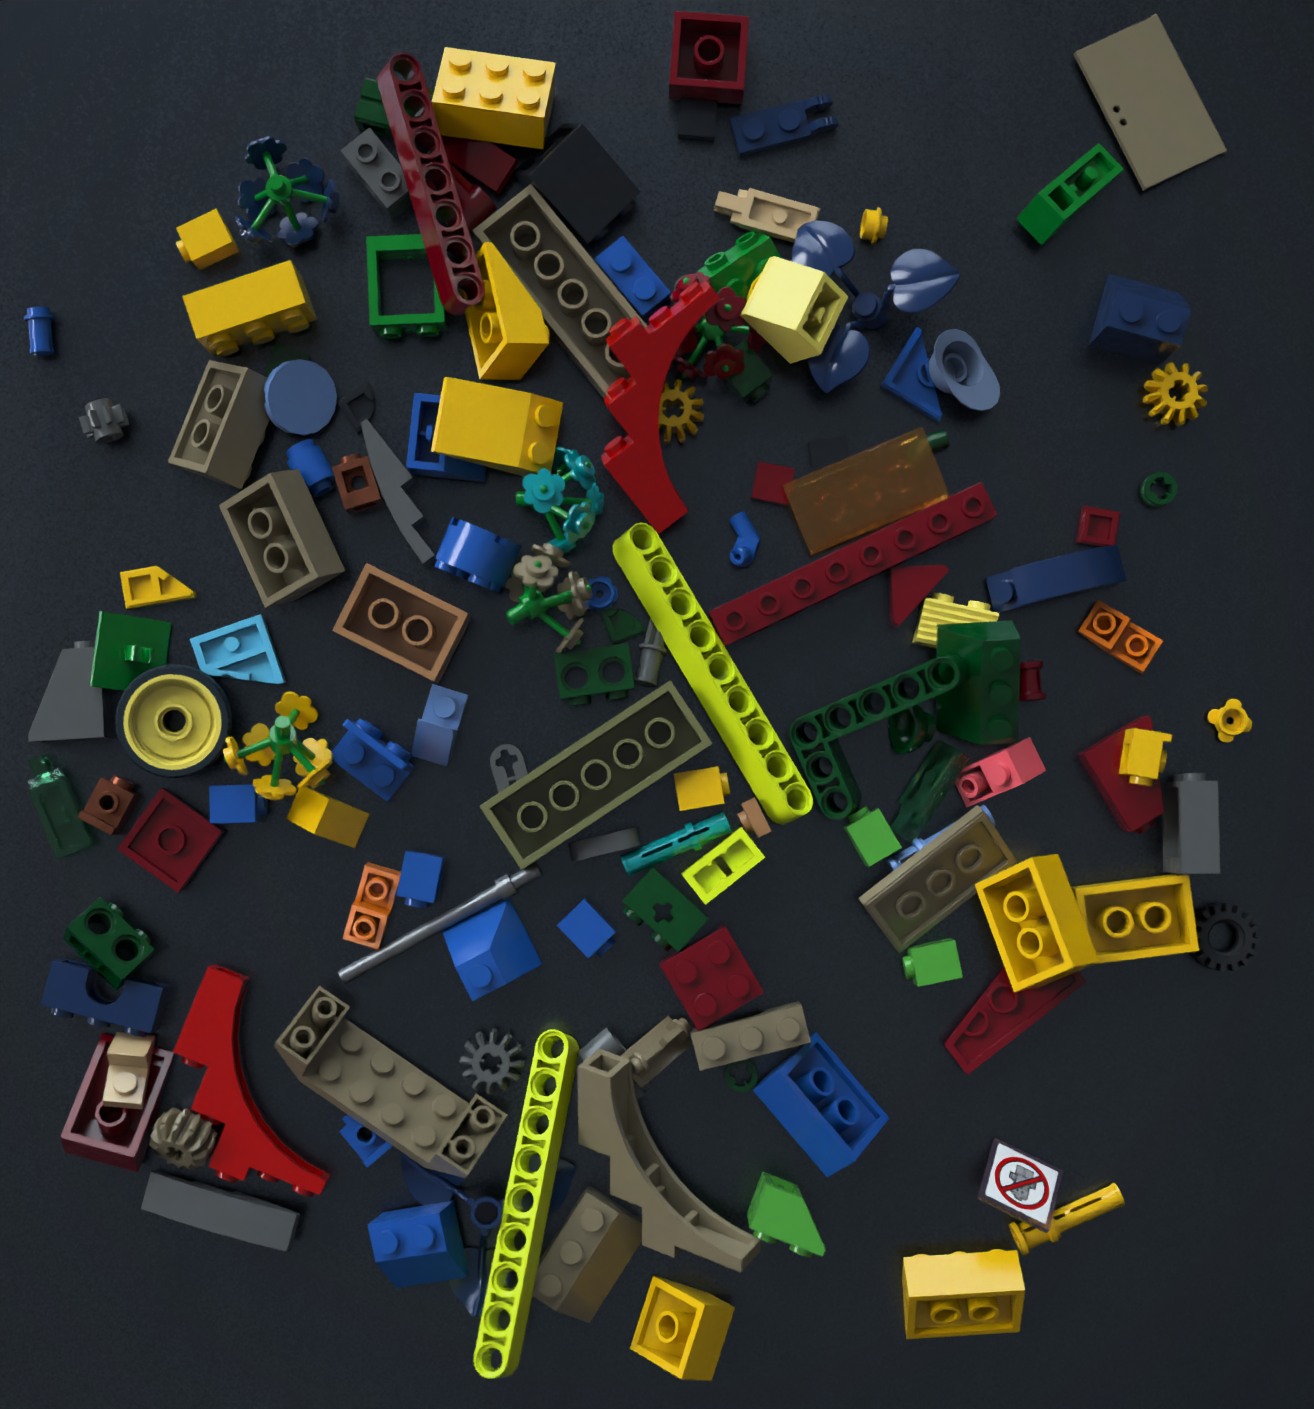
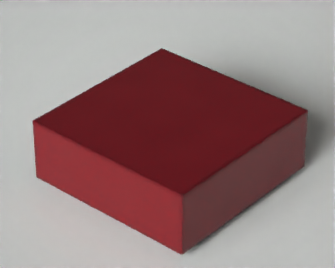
M758 461L751 500L787 506L795 468Z
M1083 506L1076 544L1097 548L1116 545L1121 512Z

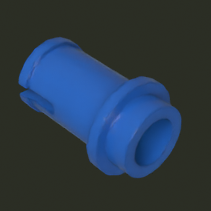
M48 307L27 308V315L24 316V321L28 322L29 351L31 355H51L55 353L51 321L55 319L54 315L50 314V308Z

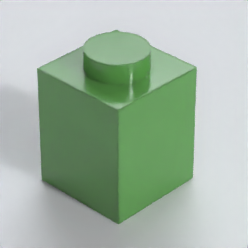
M865 806L848 816L851 823L843 828L865 866L870 867L902 848L879 808L870 811Z
M947 938L909 946L906 948L908 956L902 957L906 978H913V983L918 987L963 978L954 939Z

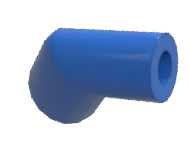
M744 510L729 519L738 535L735 546L730 552V560L734 565L740 567L749 566L755 560L761 543L758 532Z

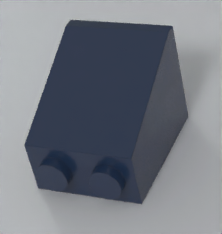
M1108 274L1089 346L1161 365L1182 346L1191 308L1181 293Z

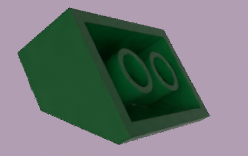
M1013 620L937 625L936 658L948 654L957 655L966 663L968 670L967 677L960 686L936 696L937 731L979 745L1018 743L1021 638ZM943 662L939 667V676L943 681L951 683L955 676L954 669L948 663Z

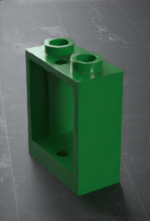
M421 234L367 236L369 321L374 334L380 333L381 338L387 339L402 337V332H417V335L421 337H434L439 335V331L448 330V313L441 304L435 281V313L381 316L379 261L428 258Z

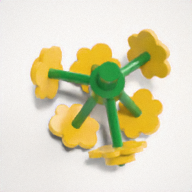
M285 692L281 701L275 705V711L281 714L276 718L275 725L272 726L270 731L262 723L254 725L251 733H246L242 737V742L246 745L244 749L239 750L233 736L226 738L228 747L223 749L224 761L231 770L237 768L240 775H248L244 758L249 762L258 761L259 765L264 767L268 766L271 760H274L272 775H264L261 779L253 780L255 792L266 799L281 800L285 795L291 796L296 794L297 788L291 785L292 782L290 780L279 779L283 755L292 753L294 755L293 760L297 763L296 773L301 777H306L297 785L299 789L305 788L308 785L313 789L318 785L325 784V779L330 775L327 768L333 763V753L328 749V742L325 739L316 741L313 738H308L301 743L296 738L294 726L300 730H305L309 723L315 722L318 717V711L313 706H310L311 699L307 696L299 697L295 692Z

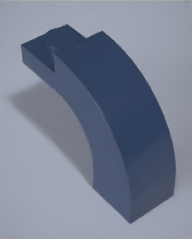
M1118 545L1098 547L1057 556L986 577L993 610L997 613H1003L1061 596L1097 590L1127 581Z

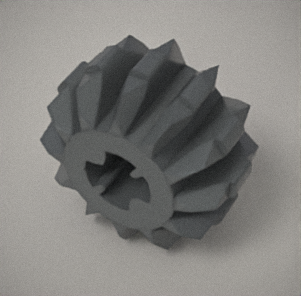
M495 1028L490 1032V1041H487L482 1031L477 1032L475 1036L479 1046L471 1041H467L464 1045L465 1049L473 1055H463L460 1057V1063L472 1065L471 1068L466 1069L462 1073L463 1078L466 1079L476 1075L478 1078L472 1085V1088L475 1090L481 1086L483 1081L487 1082V1094H493L495 1082L498 1083L503 1092L507 1091L509 1084L505 1076L515 1082H518L520 1079L519 1073L511 1067L521 1068L525 1065V1060L512 1058L513 1055L518 1054L522 1050V1046L517 1044L509 1049L507 1044L511 1041L512 1034L507 1033L502 1042L497 1041L499 1033L498 1029ZM490 1052L492 1057L500 1056L502 1061L497 1065L500 1069L495 1070L493 1066L485 1067L483 1064L487 1058L485 1053Z

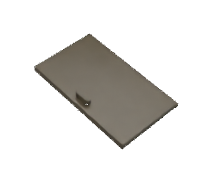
M1153 14L1150 18L1086 46L1073 54L1143 191L1227 153V149L1157 14Z

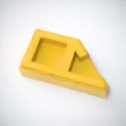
M158 566L120 572L125 606L128 610L197 598L196 592Z

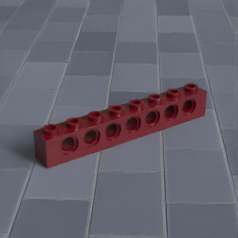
M982 482L977 483L709 611L708 617L723 645L727 648L888 571L891 567H897L991 522L998 516Z

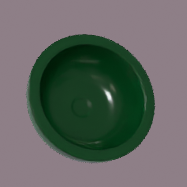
M918 704L889 716V740L892 748L899 754L914 752L924 742H930L934 737V717L931 713L925 712Z

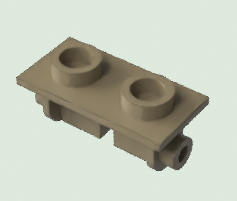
M667 1016L621 1055V1057L632 1061V1078L639 1089L643 1088L693 1045L692 1041L688 1038V1031L691 1030V1026L686 1019L672 1020Z

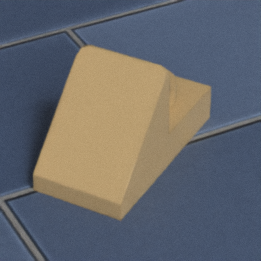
M116 1032L107 1052L109 1070L103 1096L104 1106L143 1110L155 1035L138 1037L125 1032Z

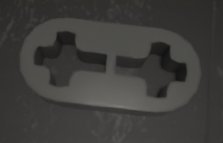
M502 744L494 749L490 757V766L497 791L500 793L510 786L509 782L518 781L526 776L528 772L523 755L517 747L510 744ZM508 750L510 756L516 755L518 758V762L512 764L515 775L508 778L505 768L503 766L497 767L496 760L501 759L500 752ZM506 800L501 802L503 807L512 813L510 803H507Z
M634 827L568 843L571 860L574 862L640 846L641 842L638 829Z

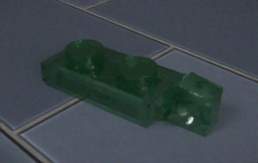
M941 740L936 742L898 800L902 805L899 815L890 827L894 834L912 844V840L916 839L928 824V820L930 821L970 760L968 755Z
M40 754L28 759L27 761L34 775V778L28 781L30 786L28 793L55 857L62 859L95 845L87 823L78 818L81 809L68 778L64 775L61 767L54 770L47 754Z

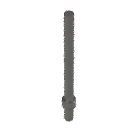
M535 862L512 876L506 874L494 881V886L382 946L379 950H375L338 971L342 982L346 984L497 900L501 898L507 900L518 894L517 889L543 876L540 868Z

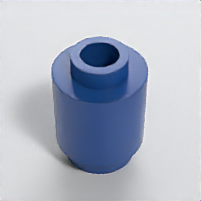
M312 439L303 440L286 451L289 459L287 465L290 470H300L310 494H313L314 497H320L334 488L332 483L335 481L332 467L321 447L315 445Z

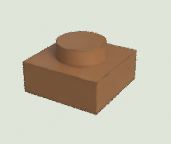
M755 797L740 804L743 811L737 815L747 834L754 832L755 836L759 838L771 832Z

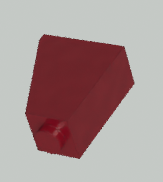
M1149 715L1136 718L1077 754L1080 762L1124 832L1136 830L1137 834H1141L1158 823L1155 817L1164 813L1159 772L1158 778L1153 779L1152 787L1130 784V776L1119 775L1125 731L1132 728L1153 731V724Z

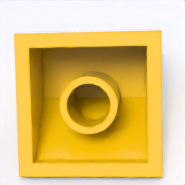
M653 1276L630 1349L680 1379L712 1381L735 1307L708 1292L659 1276Z

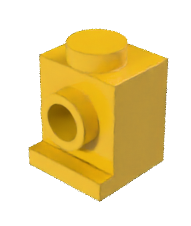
M1137 728L1126 729L1119 775L1130 776V784L1152 787L1153 779L1158 778V772L1162 773L1164 771L1167 753L1166 750H1162L1163 743L1171 742L1172 734Z

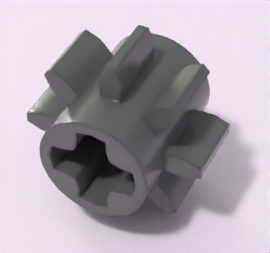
M103 398L92 401L85 406L87 415L79 417V421L87 438L94 437L97 444H106L123 437L121 427L128 426L129 421L121 404L114 406L112 399Z

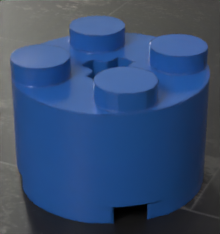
M452 517L435 557L437 561L434 567L466 580L469 573H471L468 581L500 593L501 588L506 586L522 545Z

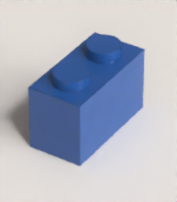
M621 236L594 259L596 264L645 324L657 310L670 304V290L624 236Z

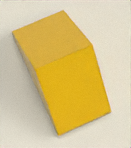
M309 787L298 790L286 819L315 835L356 848L370 814Z

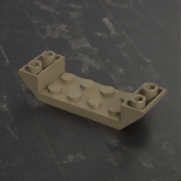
M318 986L274 1045L297 1079L423 1167L466 1178L507 1117V1114L478 1094H475L470 1103L454 1094L345 1019L350 1006L321 986Z

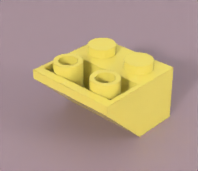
M773 256L768 259L740 316L789 363H794L821 355L849 296L825 272Z

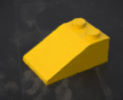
M484 242L477 252L476 258L484 282L485 294L476 306L465 313L479 379L521 380L548 346L550 339L549 329L544 324L541 309L492 242ZM460 289L461 297L468 300L466 292Z
M444 377L431 452L524 477L528 474L537 475L538 471L544 468L548 469L551 473L564 402L533 393Z

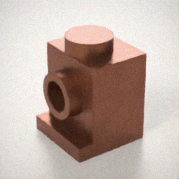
M359 453L348 455L339 460V465L332 467L344 509L350 515L385 504L368 456L361 457ZM355 479H365L366 484L363 489L355 490L353 488Z
M113 774L111 779L101 777L78 818L110 835H120L141 794L131 790L134 786L132 782ZM107 796H111L114 799V806L110 810L103 806Z

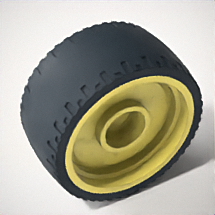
M170 664L152 668L139 675L129 684L118 703L115 725L120 745L134 764L156 776L181 778L201 772L213 764L222 754L223 749L227 745L226 738L230 737L232 713L227 696L213 678L201 670L190 666ZM178 710L185 716L186 722L182 730L172 731L167 728L164 721L167 712Z

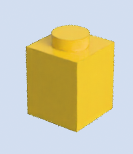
M217 209L176 227L181 240L176 242V245L186 263L192 260L199 270L239 252L224 218Z
M718 766L673 774L679 811L725 804L723 796L730 795L727 773L720 774Z

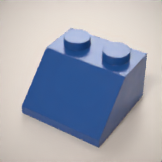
M454 1201L383 1212L368 1224L375 1263L396 1288L469 1276Z

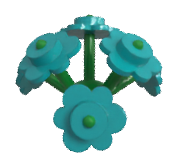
M556 447L552 468L555 470L553 475L551 476L550 471L545 468L539 470L537 475H526L523 479V488L526 491H517L516 504L517 506H533L534 511L545 514L556 536L555 539L550 540L547 544L556 545L561 551L568 553L576 547V541L579 538H583L590 531L592 525H594L596 515L602 514L605 502L603 493L599 492V487L595 483V469L589 458L585 455L579 456L576 450L571 451L562 447ZM573 478L577 482L579 481L581 486L587 490L586 498L563 497L561 492L565 487V483ZM558 505H573L569 512L558 507ZM554 514L566 520L563 524V531L565 533L562 532Z

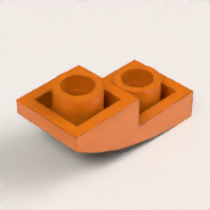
M1100 600L1096 602L1078 630L1081 635L1142 675L1163 644V640L1132 623L1131 618Z
M370 862L365 864L356 899L351 906L344 931V940L379 950L396 900L401 875L400 871Z

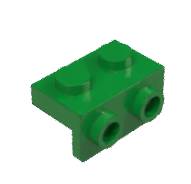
M751 231L742 235L736 240L734 247L725 253L719 252L712 255L705 261V266L698 270V272H702L705 276H709L711 279L709 285L716 294L721 288L729 287L735 292L736 297H743L747 303V295L751 284L763 271L768 259L773 256L781 258L771 238L762 232Z

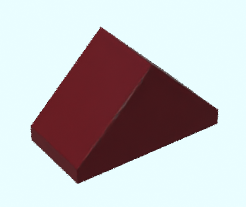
M945 565L891 567L887 571L889 620L895 629L908 617L949 569Z

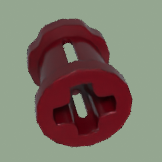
M1043 661L1020 663L1019 702L1046 699V693L1042 692L1040 669L1043 668Z

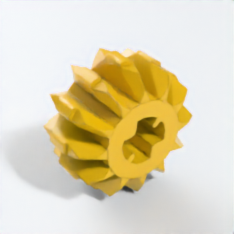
M1169 362L1165 366V370L1156 368L1152 372L1154 380H1147L1144 383V388L1150 394L1143 397V403L1154 404L1155 407L1149 411V416L1154 417L1160 412L1162 414V425H1167L1172 418L1176 426L1185 424L1186 418L1193 421L1199 416L1197 408H1203L1207 404V401L1200 395L1208 390V386L1204 384L1197 385L1196 381L1201 378L1202 374L1197 371L1190 376L1188 374L1190 369L1189 363H1184L1178 370L1174 362ZM1173 387L1175 388L1174 393L1179 390L1182 396L1177 401H1175L1176 396L1171 398L1169 395V391Z
M679 379L675 381L674 389L669 390L666 380L663 385L658 422L659 433L662 430L665 431L664 443H670L671 433L677 434V439L680 443L685 442L684 429L690 434L695 435L698 432V428L692 421L702 422L704 420V414L696 411V409L703 406V399H691L696 390L693 386L688 387L683 393L681 391L682 380ZM668 405L670 408H674L676 405L680 406V417L672 415L670 418H667L666 406Z

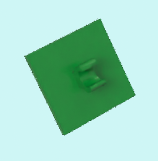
M100 611L90 686L125 691L129 684L142 673L152 668L166 665L172 622Z

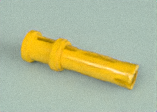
M1112 1183L1110 1186L1079 1198L1072 1203L1054 1211H1049L1046 1224L1031 1218L1020 1224L1012 1222L1009 1224V1228L1021 1254L1026 1256L1029 1254V1249L1049 1240L1055 1243L1061 1238L1062 1232L1118 1207L1125 1206V1201L1118 1186Z

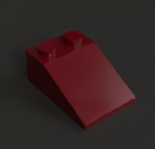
M102 1033L60 1139L65 1153L138 1173L151 1140L150 1135L158 1116L175 1054L174 1052L154 1047L143 1110L104 1106L103 1096L109 1070L107 1052L115 1036Z

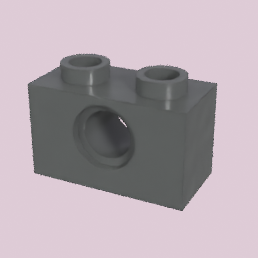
M370 127L340 150L346 164L392 220L412 205L401 165Z

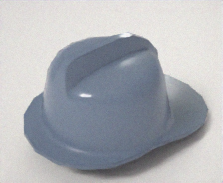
M958 329L945 330L938 336L934 344V353L929 361L928 371L932 382L939 390L953 394L960 403L970 409L977 411L990 410L998 403L1000 397V384L993 370L970 335Z

